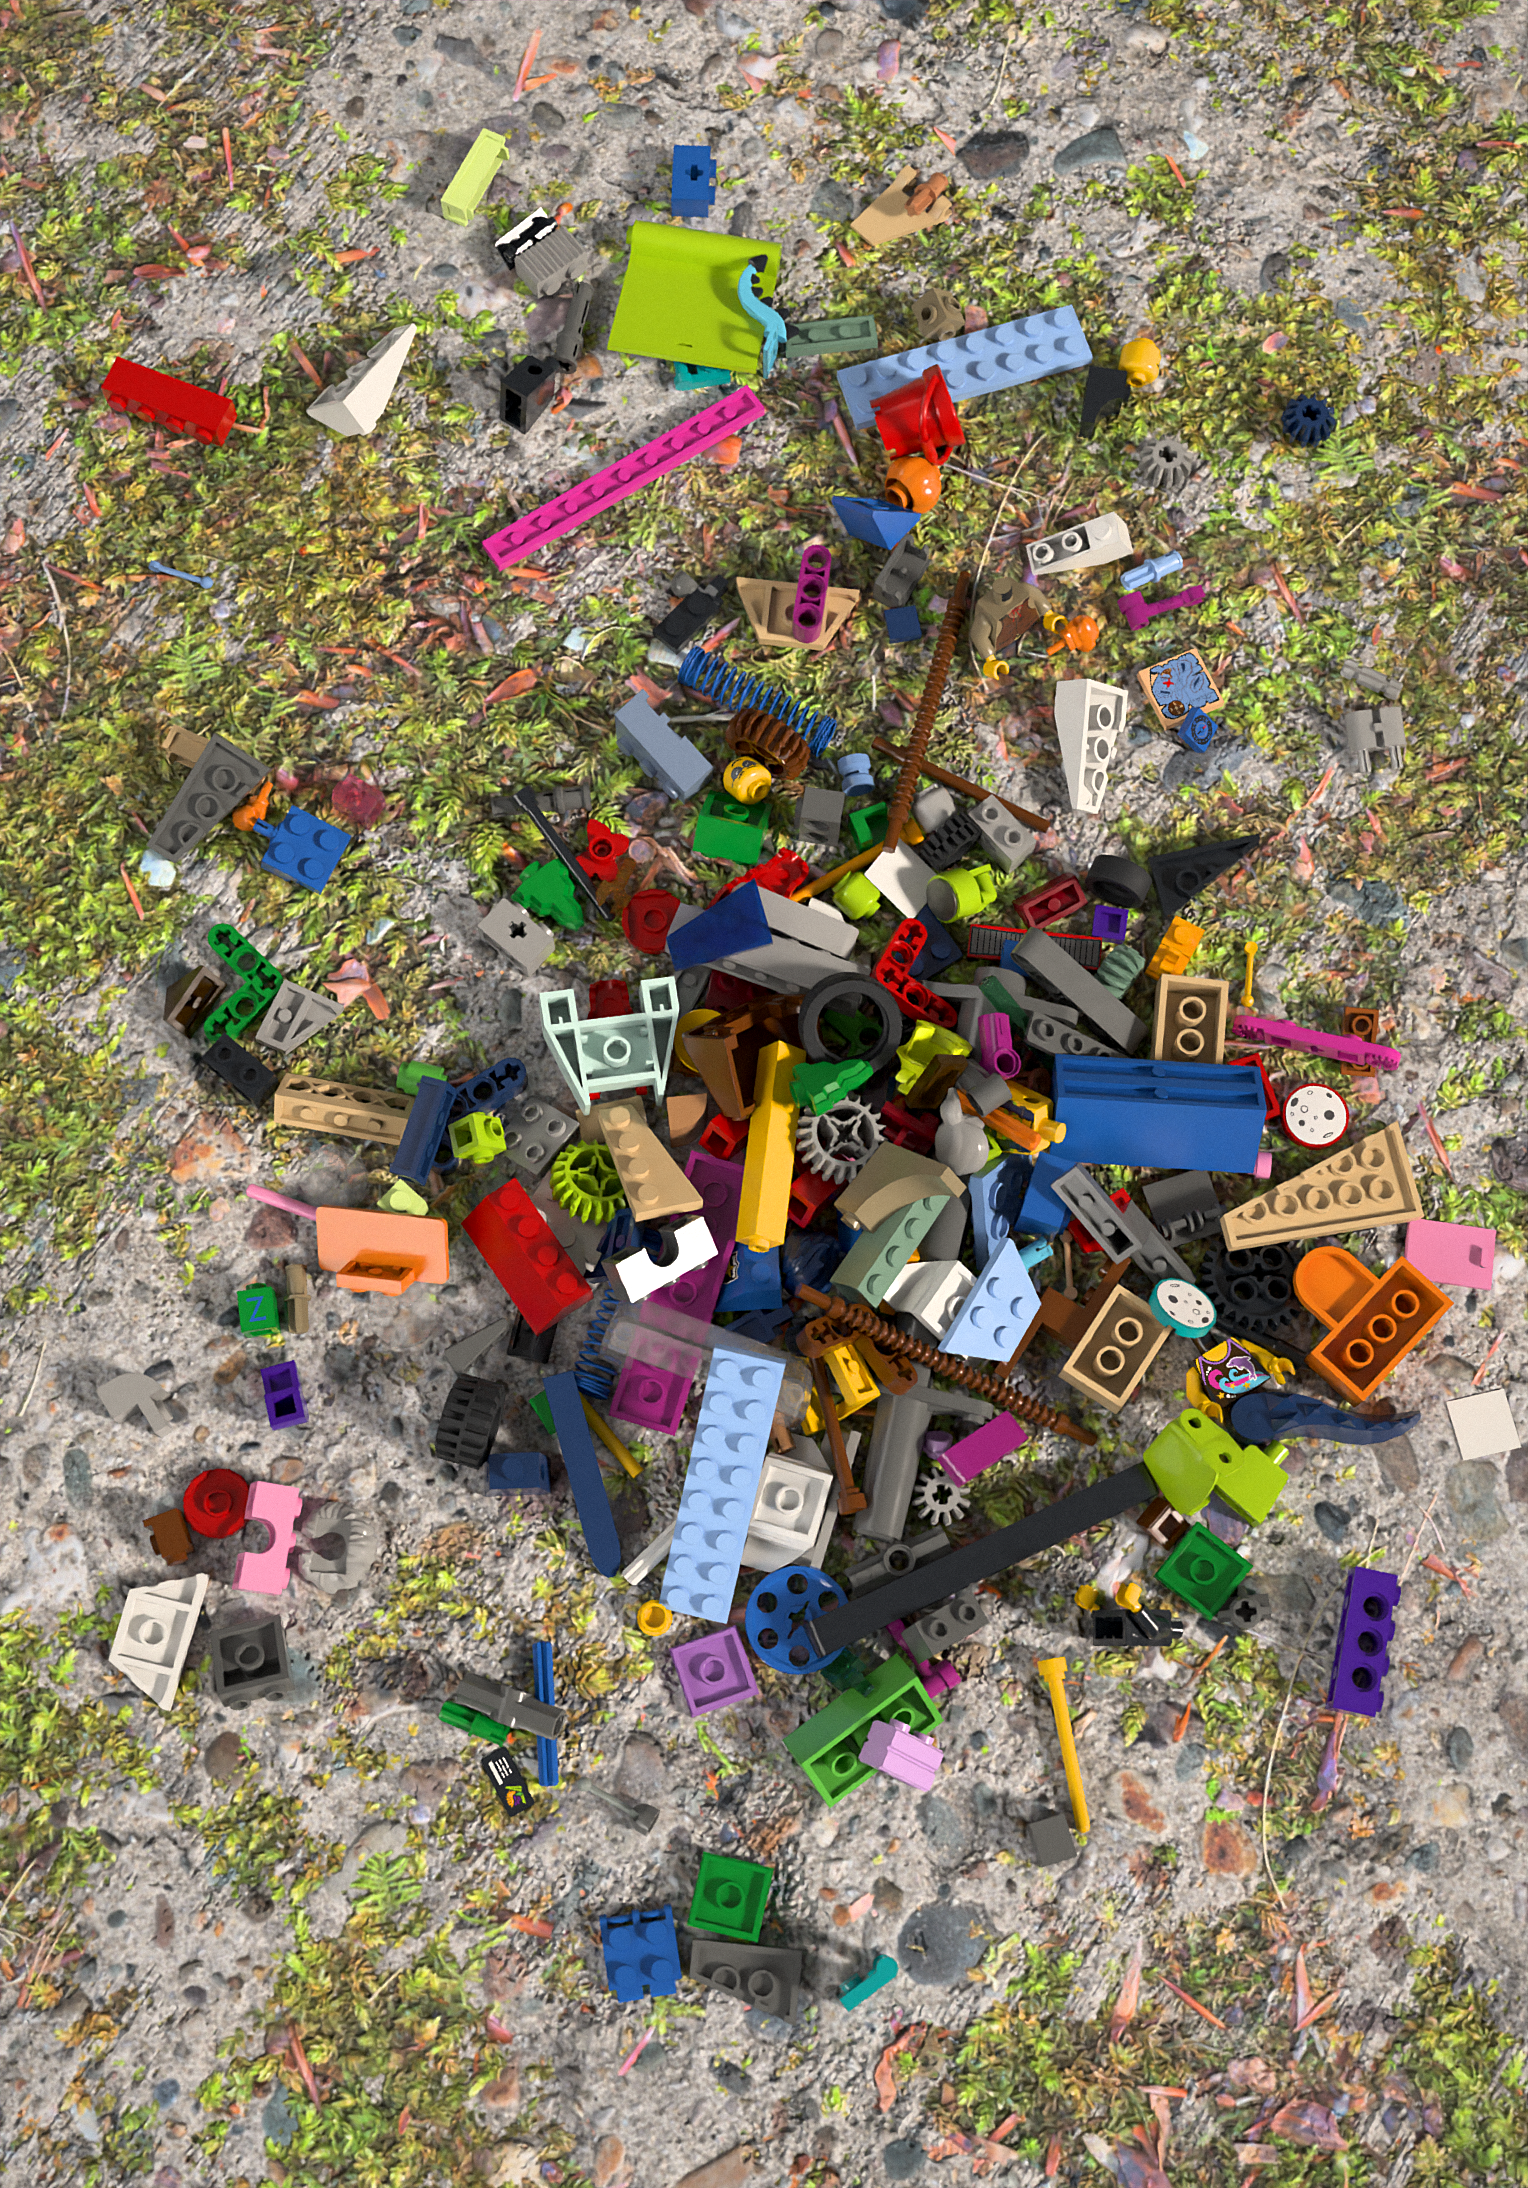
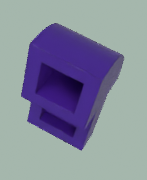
M292 1360L260 1369L265 1390L264 1398L272 1430L278 1431L309 1422L307 1402L303 1396L295 1361Z

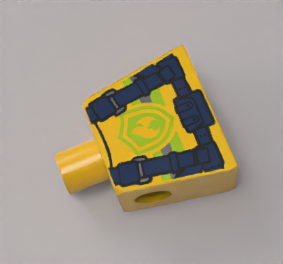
M1005 1080L1011 1091L1012 1098L997 1109L1038 1132L1042 1138L1038 1147L1034 1151H1029L988 1127L1001 1151L1034 1155L1047 1148L1050 1142L1061 1143L1066 1134V1126L1064 1123L1052 1120L1053 1102L1051 1099L1012 1080Z

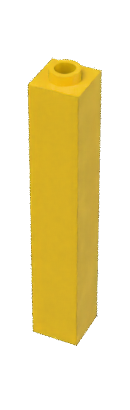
M782 1041L774 1042L759 1049L753 1095L757 1109L751 1113L735 1241L748 1245L749 1250L761 1253L768 1252L770 1248L784 1244L796 1145L795 1132L798 1128L797 1122L800 1108H797L791 1096L789 1082L795 1080L792 1074L794 1065L804 1063L806 1060L805 1050Z

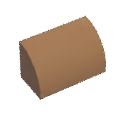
M707 1093L666 1097L671 1148L685 1146L696 1140L706 1126L708 1117Z

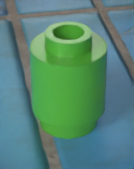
M412 1060L410 1063L403 1061L398 1072L396 1086L397 1088L404 1089V1093L417 1096L419 1088L416 1084L417 1082L421 1083L422 1075L449 1082V1076L444 1075L443 1067Z

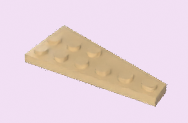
M1398 1121L1305 1170L1291 1180L1283 1182L1269 1192L1223 1215L1220 1218L1228 1251L1422 1219L1424 1212Z

